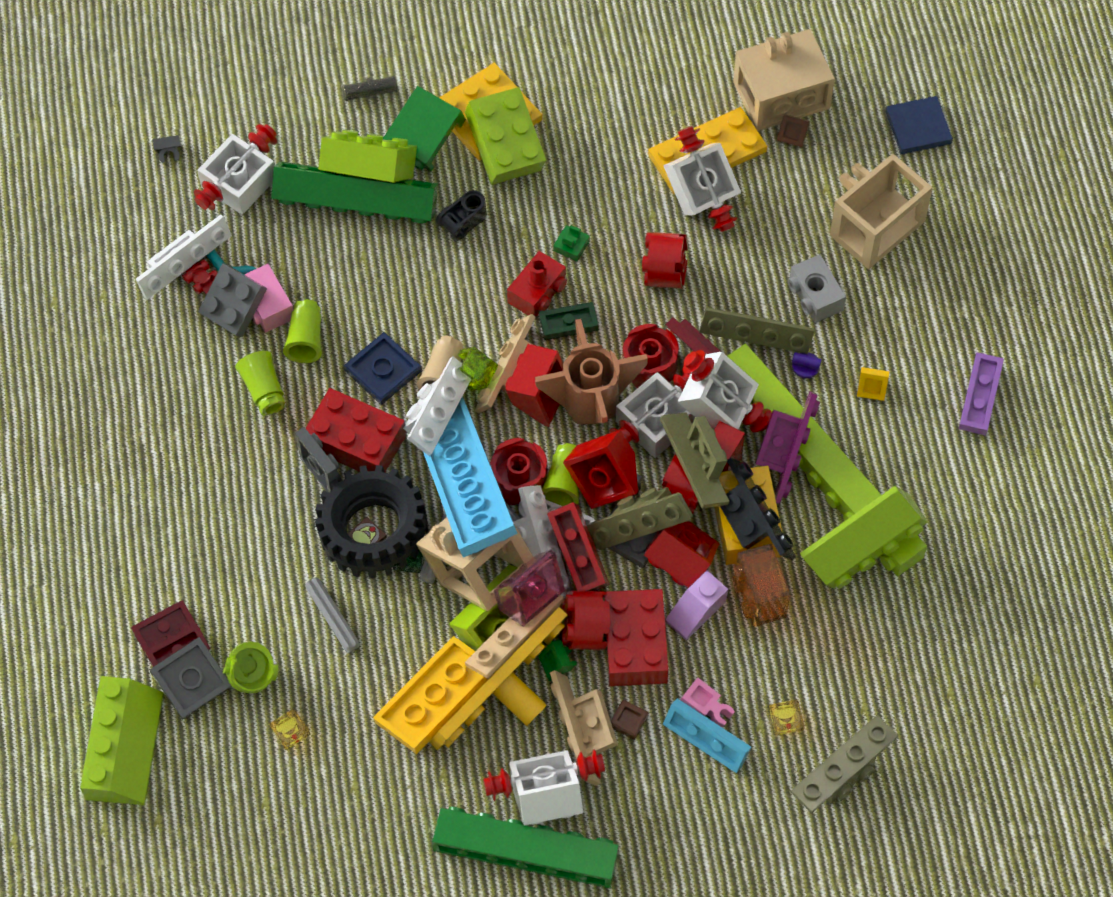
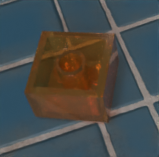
M769 543L738 552L737 562L733 565L735 576H732V583L735 592H741L744 600L741 602L745 618L751 619L753 627L787 618L791 594L772 544Z

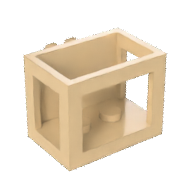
M811 29L791 35L788 32L781 33V38L774 39V37H768L765 43L736 51L733 82L757 131L781 124L784 114L802 118L830 109L835 78Z
M893 153L871 172L860 163H855L851 170L860 180L859 182L848 173H843L839 177L840 183L848 191L835 201L830 236L868 270L925 222L933 187ZM898 171L920 189L909 201L895 190Z
M447 517L438 525L433 526L431 531L416 543L443 587L486 611H489L539 567L517 528L518 534L464 558L458 548ZM493 555L518 567L490 593L476 571ZM442 561L449 564V566L445 568ZM464 575L470 586L458 579Z

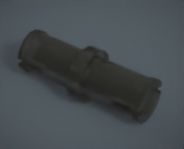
M394 75L375 80L365 78L364 82L342 85L346 102L365 97L374 99L376 95L396 93L398 91Z

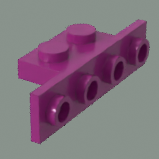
M809 391L800 418L773 409L755 461L757 465L769 466V469L781 472L774 493L776 503L779 504L782 497L787 499L792 486V482L788 481L791 471L796 472L801 460V455H798L800 445L806 444L811 430L807 427L810 416L815 418L820 401L816 400L818 395Z

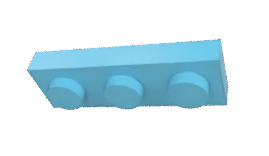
M678 698L671 704L663 722L664 726L735 773L742 768L751 749L750 745Z

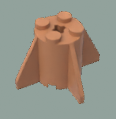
M577 319L575 325L578 346L570 351V355L565 359L563 371L535 377V384L538 389L565 407L567 413L576 424L605 423L608 419L615 416L616 406L619 404V395L644 369L648 358L644 354L618 360L614 352L611 350L609 352L602 348V345L587 343L582 320Z

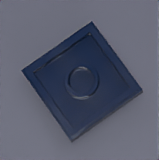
M937 96L886 106L885 112L901 155L952 144L953 138Z
M385 332L343 365L344 371L380 405L384 404L422 372V366Z

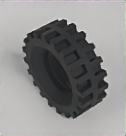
M376 465L375 471H367L366 466H361L360 473L352 475L350 470L344 472L345 479L338 482L336 479L331 481L332 491L329 493L323 490L320 495L323 504H317L315 509L318 517L315 519L319 538L323 550L326 551L331 563L336 561L338 569L343 572L348 567L351 568L353 576L359 577L361 572L364 571L368 572L369 578H376L377 571L385 570L386 576L393 574L392 567L399 565L404 569L408 566L406 558L411 556L416 559L418 557L419 550L416 543L425 536V531H429V525L418 486L413 487L410 477L406 475L401 479L397 469L392 468L390 473H385L383 466ZM374 505L386 506L396 512L399 517L398 527L391 536L381 542L372 544L359 543L353 540L347 533L348 521L356 512L365 507Z

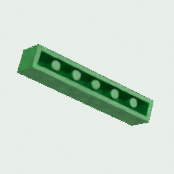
M279 161L273 170L271 199H278L279 203L293 205L295 202L305 203V206L308 208L328 206L332 207V210L336 212H347L349 209L356 210L358 214L364 216H373L374 213L385 214L387 219L398 220L401 217L411 218V221L415 223H427V220L431 221L435 216L438 183L411 179L388 182L318 170L317 166Z
M459 807L440 808L432 839L434 852L611 889L619 848V845L614 844L612 840L599 837L593 840L584 838V835L574 831H568L564 834L555 832L553 828L545 825L531 827L524 825L522 821L516 819H508L507 821L497 820L491 814H469Z

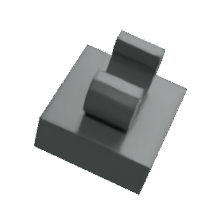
M179 135L152 139L154 150H161L159 152L161 163H165L164 155L167 151L174 153L175 161L180 159V154L176 149L177 147H182Z

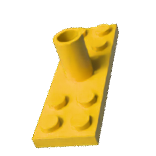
M558 607L451 717L429 743L437 751L443 745L449 748L465 731L462 725L465 724L469 727L485 710L482 704L492 694L525 726H528L547 704L513 672L523 662L529 665L546 647L542 642L544 641L548 645L565 627L562 621L567 614Z

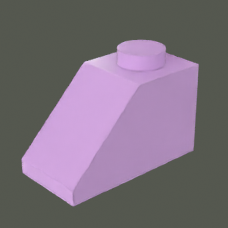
M706 571L686 590L665 619V622L682 638L687 640L726 602L728 588L709 571Z

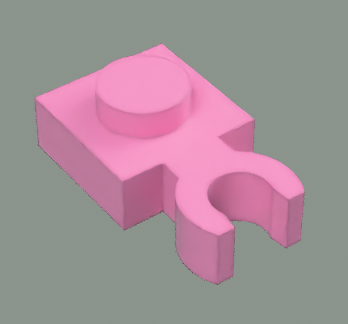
M698 677L680 699L702 715H708L711 721L722 728L727 722L720 717V714L730 719L735 712L731 706L718 703L717 700L721 695Z

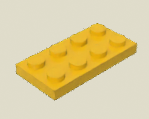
M742 107L694 128V130L700 128L696 135L698 139L705 140L702 147L712 143H721L731 168L767 152V144ZM679 135L648 149V156L673 194L675 192L664 169V165L689 154L679 151L683 147L681 141H675V138L679 137Z
M453 636L373 717L375 723L415 754H418L488 680L465 665V661L475 651Z

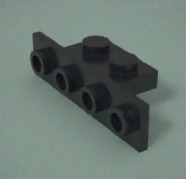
M729 458L727 463L738 480L739 485L726 493L729 499L728 505L720 507L742 547L748 550L769 535L779 555L793 560L796 558L792 550L794 544L785 532L782 533L778 525L780 523L779 517L765 503L764 500L767 499L766 494L752 480L753 472L744 461L740 462L734 458Z

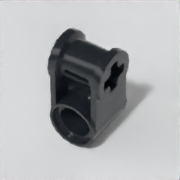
M476 190L466 192L438 214L435 221L436 224L440 227L443 226L451 234L450 237L453 241H460L486 219L487 211L484 195ZM472 206H478L476 209H470Z

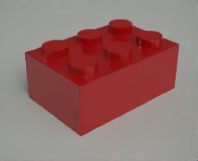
M330 387L306 426L310 435L315 433L323 444L322 450L326 455L332 454L338 463L359 472L361 466H366L367 471H375L376 465L383 466L384 472H386L406 437V430L403 429L405 420Z
M663 589L606 591L607 596L604 597V601H609L610 630L609 634H606V642H608L606 650L609 686L667 684L669 669Z

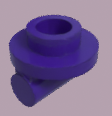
M794 352L792 369L801 378H812L818 374L822 359L809 352L808 354Z

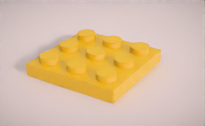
M495 62L439 97L460 109L464 114L466 121L461 128L455 126L452 132L478 161L482 159L465 115L469 101L517 88ZM522 93L533 125H536L543 120V114Z

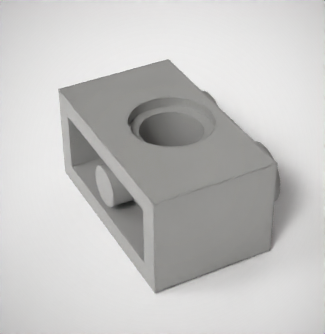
M820 254L791 266L788 279L789 288L792 293L798 294L804 313L810 315L814 323L844 311L846 295ZM811 288H817L820 291H812Z

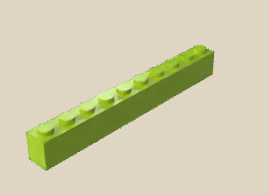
M746 343L727 356L759 384L750 404L760 401L763 403L764 409H770L771 412L774 409L799 418L801 417L803 411L801 404ZM810 416L807 427L811 430L806 444L800 445L798 455H801V460L798 468L801 467L806 473L810 484L815 488L818 487L825 494L827 503L832 508H837L843 515L844 521H846L881 496V494ZM918 535L913 538H905L899 543L900 547L889 555L883 554L880 556L882 565L888 571L892 570L897 577L924 558L927 545Z

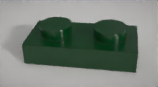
M593 302L539 311L544 341L577 335L575 325L577 319L582 320L585 333L599 331Z

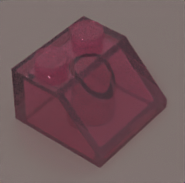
M550 549L535 555L494 590L499 610L523 627L565 591L555 551Z

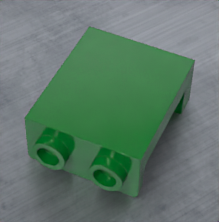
M416 86L386 132L383 140H392V138L408 140V145L417 146L415 168L420 171L425 168L432 172L434 169L432 161L454 127L458 126L461 128L466 118L460 109Z

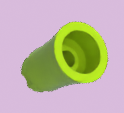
M305 299L295 302L291 313L290 327L283 348V354L289 360L297 363H312L319 360L322 356L320 341L321 307L313 300Z
M257 351L243 357L236 363L235 369L247 386L254 404L259 408L261 415L268 416L281 411L285 407L284 393L274 368L271 352Z
M566 443L556 447L546 481L542 487L545 500L561 506L572 502L579 503V488L563 464V461L576 445Z

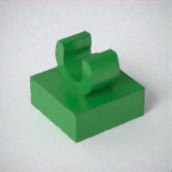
M565 225L553 245V251L578 262L590 242V235L581 232V229L573 225Z
M562 640L551 641L538 655L548 681H552L550 672L555 670L564 674L565 672H570L578 664L577 661L569 660L568 655L572 650L564 647Z

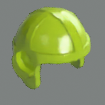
M250 641L239 644L231 651L226 659L223 674H226L228 682L236 690L244 693H257L265 689L271 681H276L278 665L274 664L271 653L264 645Z

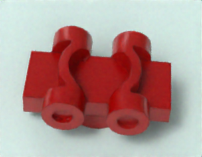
M204 259L199 263H195L182 275L187 284L194 283L192 287L198 295L202 292L207 295L217 275L215 270L210 273L207 272L210 266Z

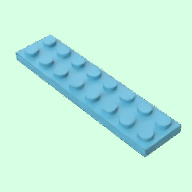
M462 396L433 453L430 456L424 453L456 543L464 558L518 533Z

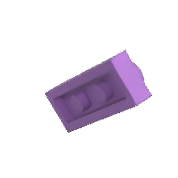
M976 352L959 424L960 430L986 436L1004 358Z

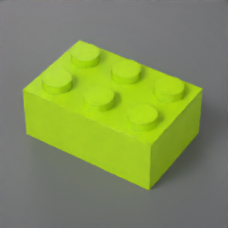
M520 87L469 101L465 115L491 185L542 170L546 158Z
M353 130L332 132L331 136L322 137L318 170L388 182L407 180L414 176L417 146L408 145V140L401 138L383 140V136L377 134L358 136V132Z

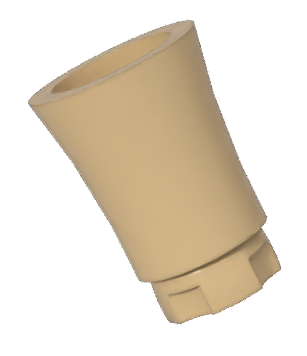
M441 336V339L437 340L428 363L417 381L419 390L426 383L430 385L440 378L451 357L454 356L461 362L464 348L461 341L456 340L452 336Z

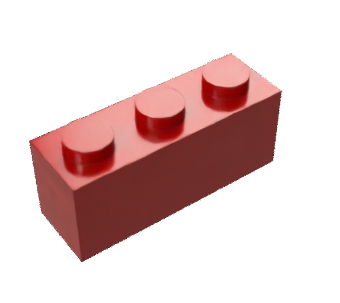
M572 502L548 512V518L577 591H597L609 586V580L579 505Z

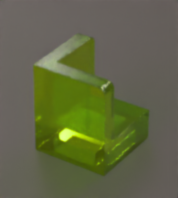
M474 346L460 350L458 356L464 360L460 371L471 378L467 388L472 392L487 388L499 365Z

